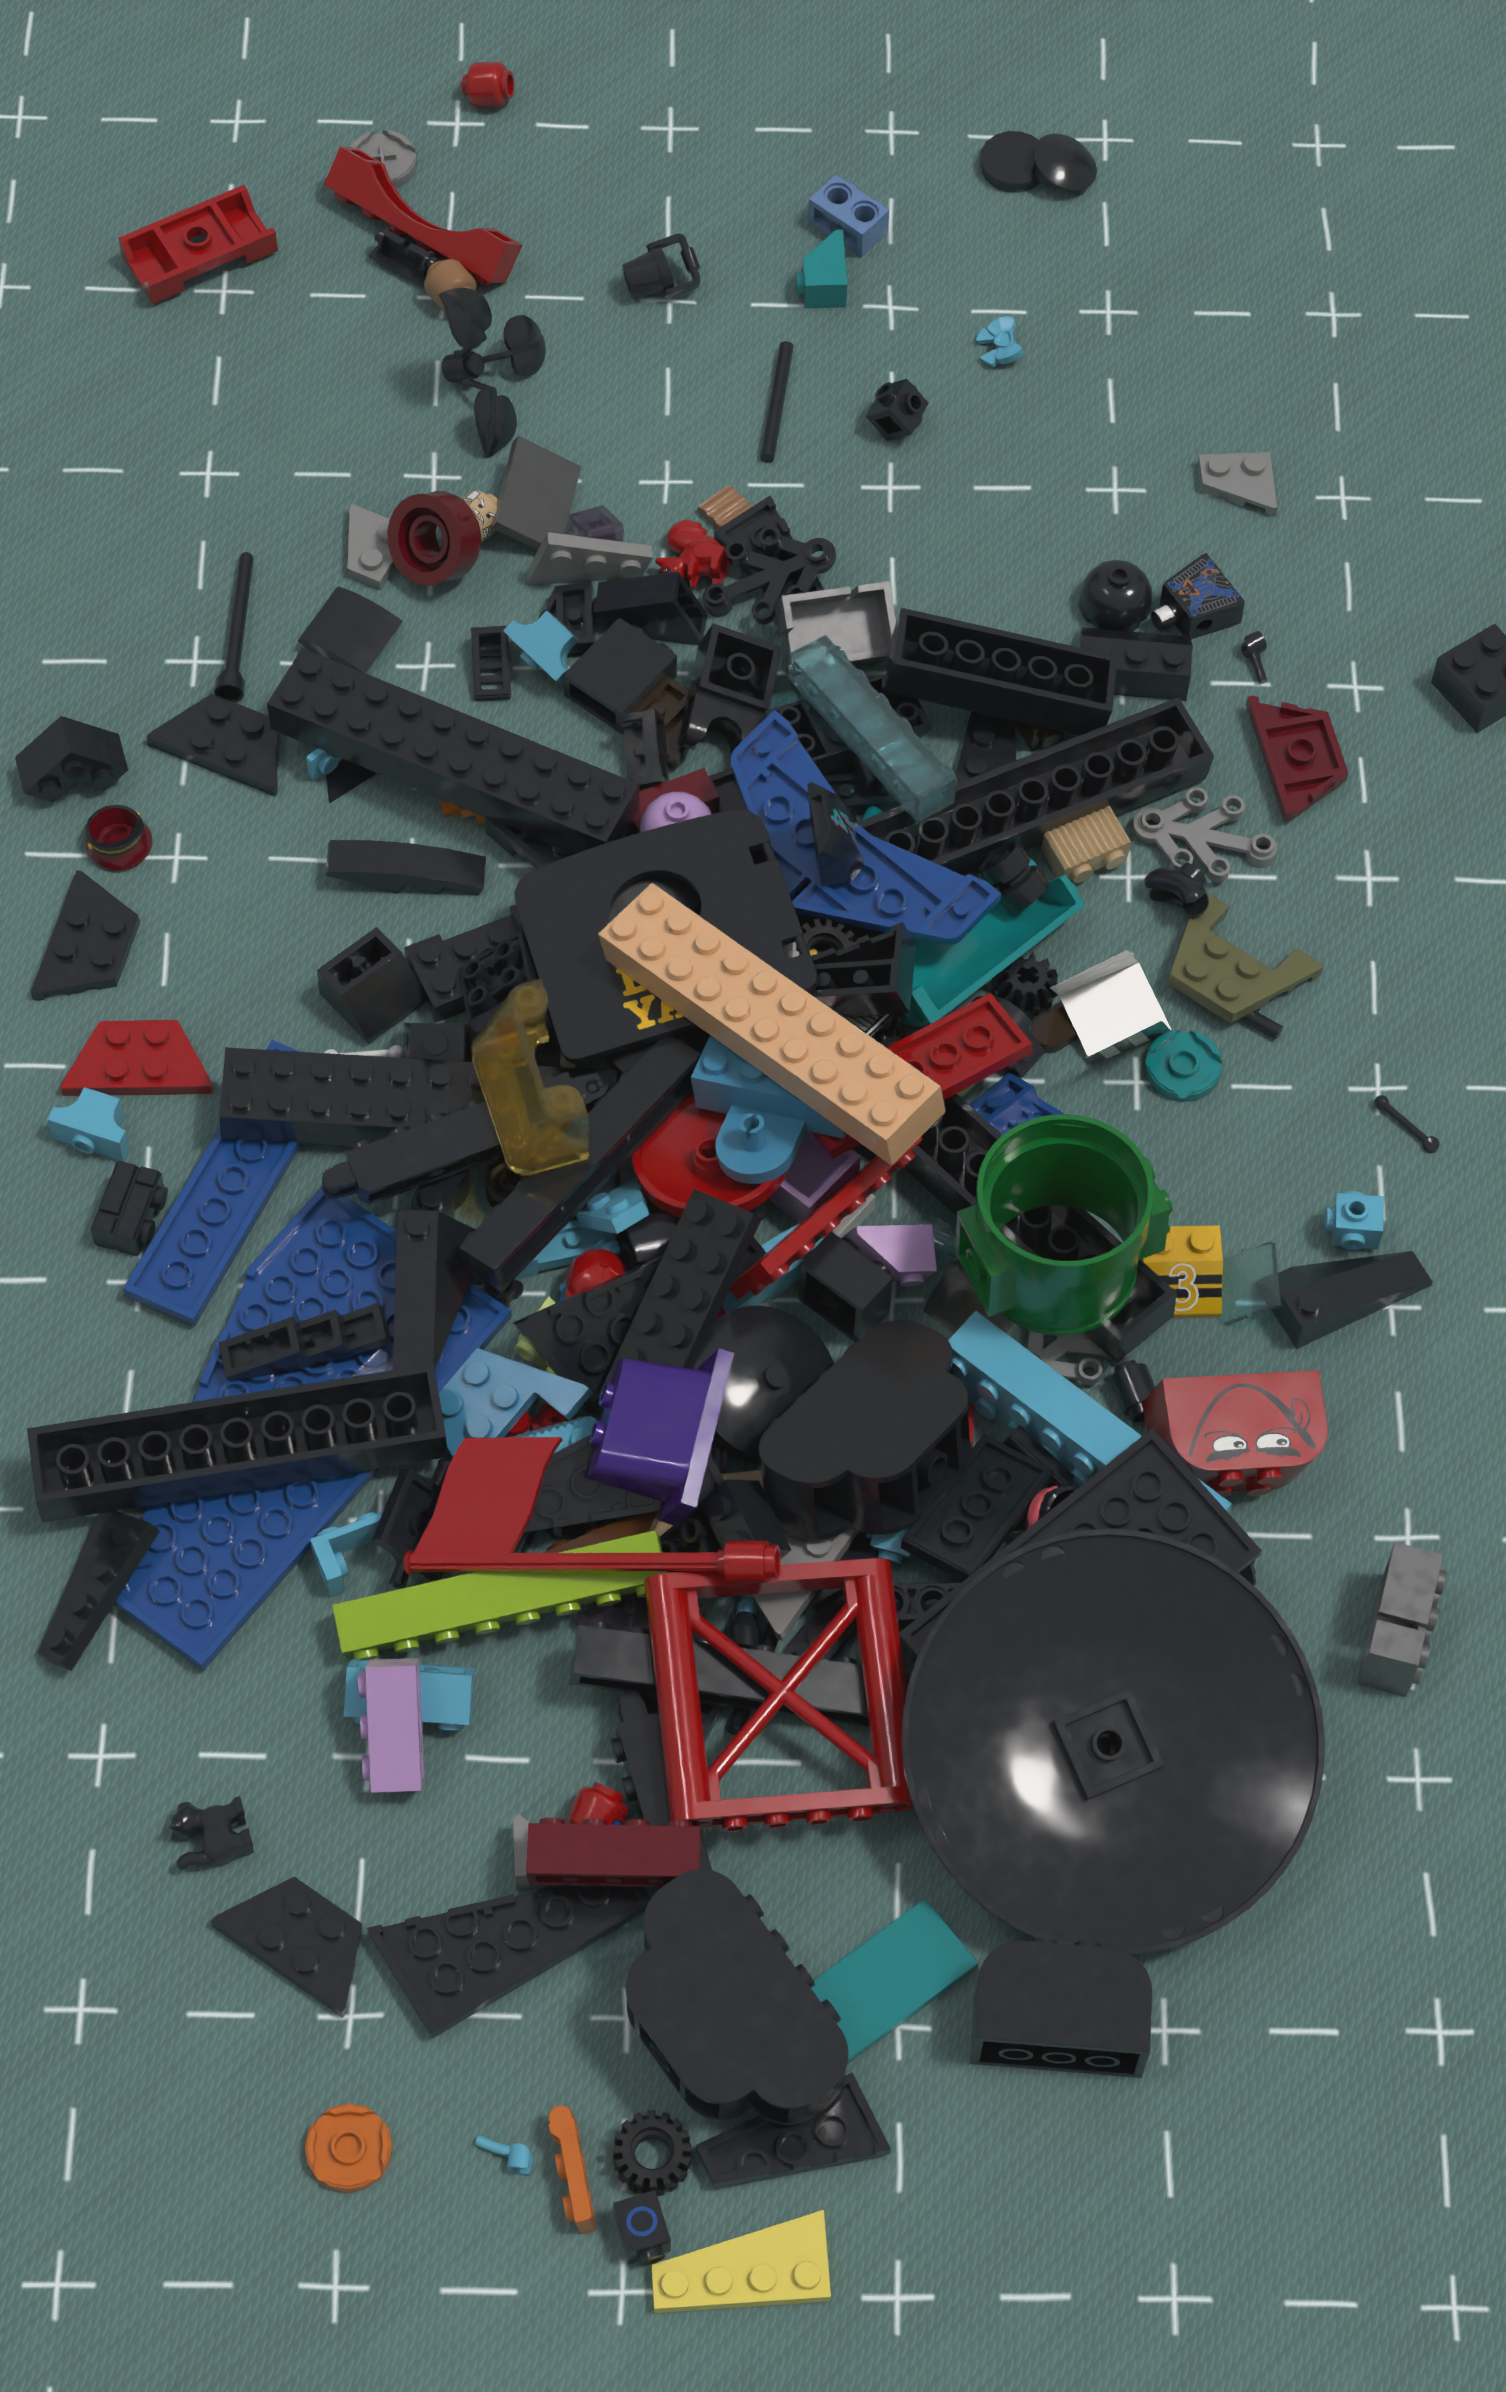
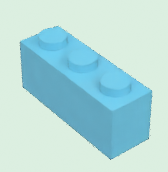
M351 1659L346 1672L344 1717H354V1722L360 1724L361 1714L367 1713L366 1697H359L358 1675L359 1672H365V1667L369 1660ZM420 1664L422 1722L437 1723V1728L442 1730H461L462 1725H469L473 1717L475 1668Z

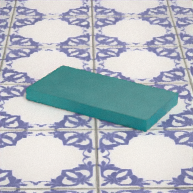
M925 1898L814 1979L815 1986L811 1989L821 2002L827 1999L841 2018L837 2025L842 2030L847 2041L848 2065L977 1969L978 1962Z

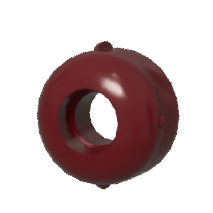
M434 491L409 496L398 504L389 520L387 536L390 555L399 571L414 583L431 586L455 581L467 574L479 557L481 548L479 522L467 502L457 495L446 491ZM437 526L443 535L442 549L439 547L436 539Z

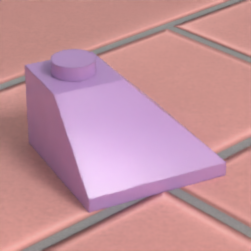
M932 1225L856 1226L843 1236L851 1240L859 1248L860 1253L869 1260L882 1263L889 1270L893 1281H900L901 1286L922 1285L926 1278L937 1271Z

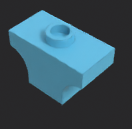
M548 611L532 624L522 625L512 620L503 631L524 650L520 657L535 671L541 667L556 682L563 685V674L568 670L567 655L579 639Z
M84 1087L79 1098L72 1105L52 1108L47 1118L52 1139L70 1144L82 1153L92 1154L94 1152L123 1162L128 1154L129 1144L126 1130L120 1128L124 1115L119 1098Z

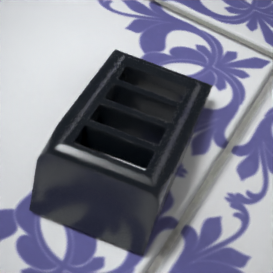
M507 626L471 628L474 700L511 698L509 636L503 631ZM501 644V649L481 650L480 645ZM502 656V661L481 663L482 657ZM502 669L501 675L481 676V670ZM503 682V689L482 690V683Z

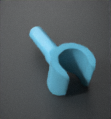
M478 2135L475 2141L476 2146L503 2157H508L506 2169L509 2172L520 2175H529L531 2173L533 2156L526 2145L520 2143L511 2144V2146L503 2145Z

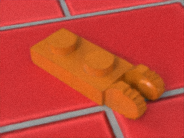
M558 2105L550 2110L548 2115V2122L550 2124L548 2125L554 2143L562 2149L561 2153L555 2154V2161L559 2179H567L570 2194L562 2196L567 2222L575 2221L580 2234L593 2232L597 2229L579 2129L577 2127L578 2124L575 2122L576 2119L572 2114L573 2112L569 2110L568 2106Z

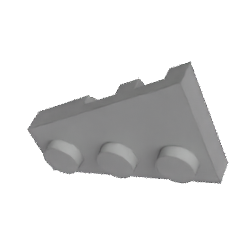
M547 532L526 572L527 585L642 577L653 559L652 546Z

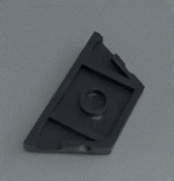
M211 693L151 731L146 737L148 746L270 795L276 796L278 793L279 733L270 729L268 715Z
M76 870L31 990L33 1000H45V994L67 990L68 995L84 993L88 989L101 990L117 987L140 925L139 916L82 871Z
M292 1877L214 1916L211 1920L213 1928L342 2018L346 2015L351 1982L356 1968L357 1951L360 1947L363 1926L360 1921L296 1877Z

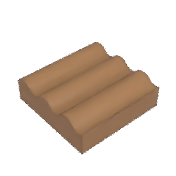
M727 485L698 506V512L718 529L753 507V505L749 504L742 495H739L734 487Z

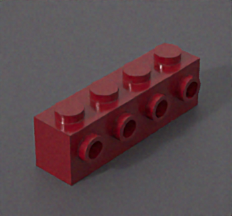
M542 1818L539 1820V1823L528 1824L527 1879L529 1885L663 1887L685 1872L701 1869L700 1827L693 1826V1823L684 1820L669 1821L667 1826H650V1822L640 1819L627 1820L624 1822V1825H607V1821L596 1818L584 1819L582 1824H565V1821L559 1818Z

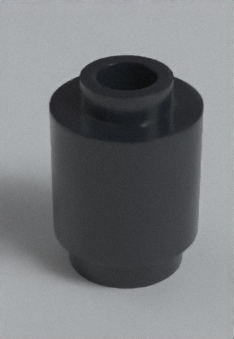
M1136 1360L1126 1361L1114 1368L1115 1373L1109 1380L1123 1414L1129 1416L1131 1422L1137 1423L1144 1421L1142 1402L1156 1386L1146 1364H1137Z

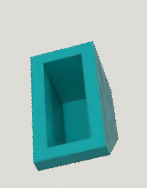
M843 229L835 230L803 258V273H796L797 294H803L804 308L846 307L847 273Z

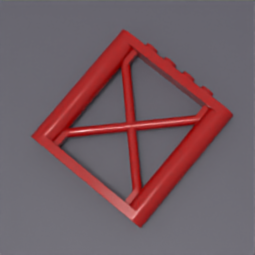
M870 1558L781 1565L779 1578L769 1579L768 1583H727L725 1574H719L718 1571L661 1573L652 1575L644 1580L671 1821L684 1820L700 1828L722 1827L724 1832H738L746 1830L748 1824L764 1823L767 1829H777L789 1826L790 1821L806 1820L807 1825H823L832 1821L831 1818L847 1816L849 1822H862L872 1819L873 1814L914 1810L903 1770L901 1733L902 1713L907 1686L891 1564L888 1559ZM843 1589L844 1606L782 1680L777 1678L699 1614L698 1598ZM855 1617L873 1755L795 1692L797 1687ZM692 1630L770 1693L709 1768L707 1767ZM784 1704L866 1771L868 1788L721 1800L719 1781Z

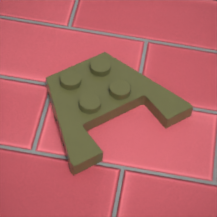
M1207 892L1209 898L1208 908L1200 916L1190 915L1167 984L1231 1024L1267 1005L1269 999L1283 992L1288 994L1294 991L1296 985L1308 979L1310 981L1317 979L1321 975L1324 965L1298 948H1295L1277 969L1273 970L1264 965L1256 958L1212 932L1226 917L1229 905Z

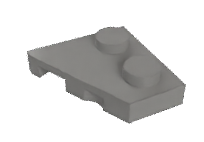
M351 504L349 507L348 577L381 590L396 567L388 546L387 530L390 519Z

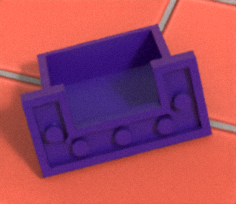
M718 1348L697 1370L620 1358L615 1364L611 1383L606 1382L601 1392L599 1406L604 1407L601 1421L597 1420L591 1431L589 1444L594 1445V1450L586 1478L663 1501L659 1521L675 1526L697 1507L734 1353Z

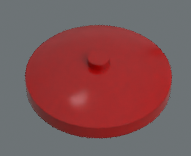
M693 1092L632 1155L635 1177L644 1195L658 1208L677 1217H681L693 1189L750 1211L774 1194L782 1184L788 1170L780 1177L760 1184L741 1183L728 1177L719 1166L715 1148L716 1138L727 1114L697 1108Z

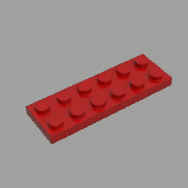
M991 993L886 1047L940 1085L943 1100L1033 1053L1031 1041ZM811 1132L831 1159L861 1144L847 1133L843 1139Z
M920 1137L892 1166L878 1155L733 1282L729 1289L730 1292L739 1300L749 1291L756 1296L770 1283H774L790 1269L789 1266L807 1254L815 1246L816 1242L834 1230L844 1217L850 1215L862 1205L872 1192L874 1193L892 1178L891 1175L909 1163L916 1156L912 1149L923 1138Z

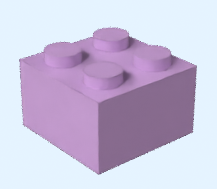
M807 1131L782 1184L768 1200L800 1224L860 1171L861 1156L851 1149L831 1159L814 1135Z

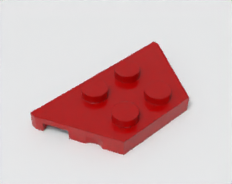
M178 1020L100 1021L61 1083L63 1096H80L84 1087L110 1096L212 1094L213 1090L211 1080Z

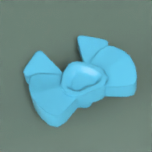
M998 317L989 324L988 329L982 328L976 337L979 345L994 342L996 349L980 357L986 365L995 367L998 363L1008 364L1023 356L1024 352L1015 340L1016 322L1013 317Z

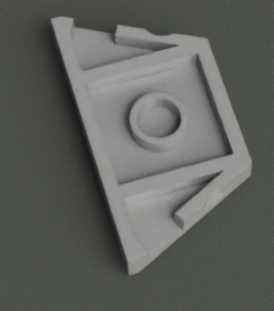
M851 1526L848 1530L835 1537L812 1540L798 1537L782 1529L792 1550L781 1559V1565L839 1561L860 1530ZM818 1590L754 1594L752 1599L760 1612H763L776 1638L783 1641Z

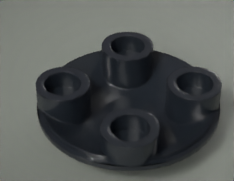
M1049 134L1038 140L1033 151L1034 162L1038 169L1036 171L1038 181L1044 185L1053 184L1076 195L1083 194L1095 181L1097 175L1096 163L1089 150L1079 141L1063 134Z

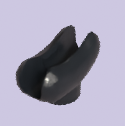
M1183 863L1178 870L1157 868L1151 871L1144 879L1145 886L1152 888L1149 895L1153 901L1177 905L1191 916H1200L1208 908L1209 898L1204 888L1206 879L1202 872L1190 863Z

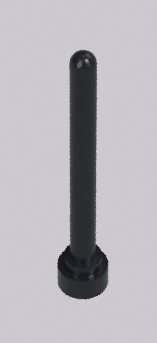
M243 552L239 557L225 670L217 676L214 689L215 695L232 702L242 700L245 690V680L242 678L239 670L254 561L253 555L249 552Z

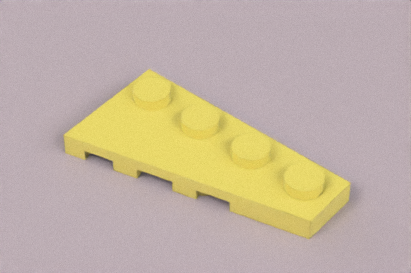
M824 2210L653 2264L654 2313L831 2301Z

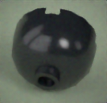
M1123 560L1106 561L1092 569L1083 581L1079 608L1083 618L1088 623L1090 619L1094 624L1098 625V629L1133 632L1150 615L1152 587L1148 577L1137 565Z

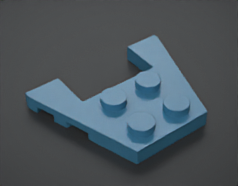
M477 1348L439 1392L447 1448L452 1456H454L465 1438H504L538 1397H541L570 1421L592 1395V1391L584 1384Z

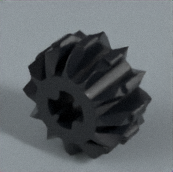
M1034 951L1028 959L1020 956L995 976V996L1011 1002L1023 1013L1029 1011L1036 1018L1040 1008L1048 1010L1052 1006L1053 999L1058 996L1051 989V987L1058 984L1057 970L1049 969L1050 963L1048 958L1039 962L1036 961Z

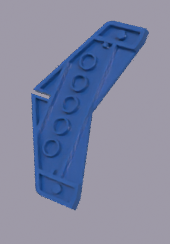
M773 710L732 752L731 768L746 810L759 816L765 824L790 898L806 883L809 884L792 901L796 914L822 920L828 918L832 919L833 922H841L842 924L881 932H889L892 930L891 926L903 922L912 938L944 945H954L960 942L1001 900V893L988 882L970 874L963 876L874 837L860 825L855 827L858 850L863 857L864 867L852 882L821 886L810 821L807 784L813 782L834 794L836 793L800 743L797 733L788 720ZM761 849L762 854H763L764 859H765V862H766L767 859H766V857H765L764 851H763V849Z

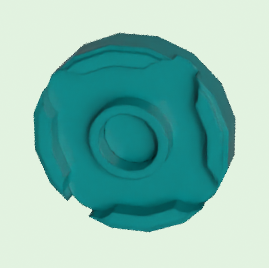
M1181 1029L1170 1030L1158 1036L1149 1046L1145 1061L1147 1079L1154 1090L1167 1099L1179 1102L1197 1101L1209 1095L1218 1085L1222 1071L1221 1053L1214 1042L1200 1032L1190 1030V1033L1180 1032Z

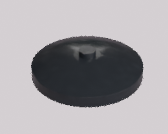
M745 1306L729 1311L714 1321L693 1369L697 1370L718 1348L734 1353L713 1440L734 1456L745 1461L760 1464L759 1442L772 1421L777 1417H781L794 1404L796 1398L801 1393H805L819 1380L823 1371L828 1368L830 1369L834 1365V1361L819 1336L799 1318L773 1307Z

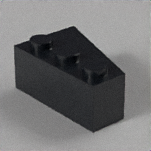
M901 922L891 926V931L872 938L869 935L857 939L858 943L836 951L833 947L812 955L811 958L818 976V985L809 994L842 1017L910 1013L916 942L904 923Z

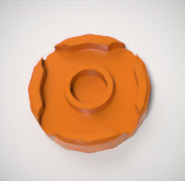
M350 2103L334 2106L325 2111L323 2116L318 2118L316 2122L314 2121L308 2130L305 2143L308 2167L317 2181L333 2191L344 2193L366 2190L379 2181L390 2165L393 2151L389 2128L385 2122L368 2107Z

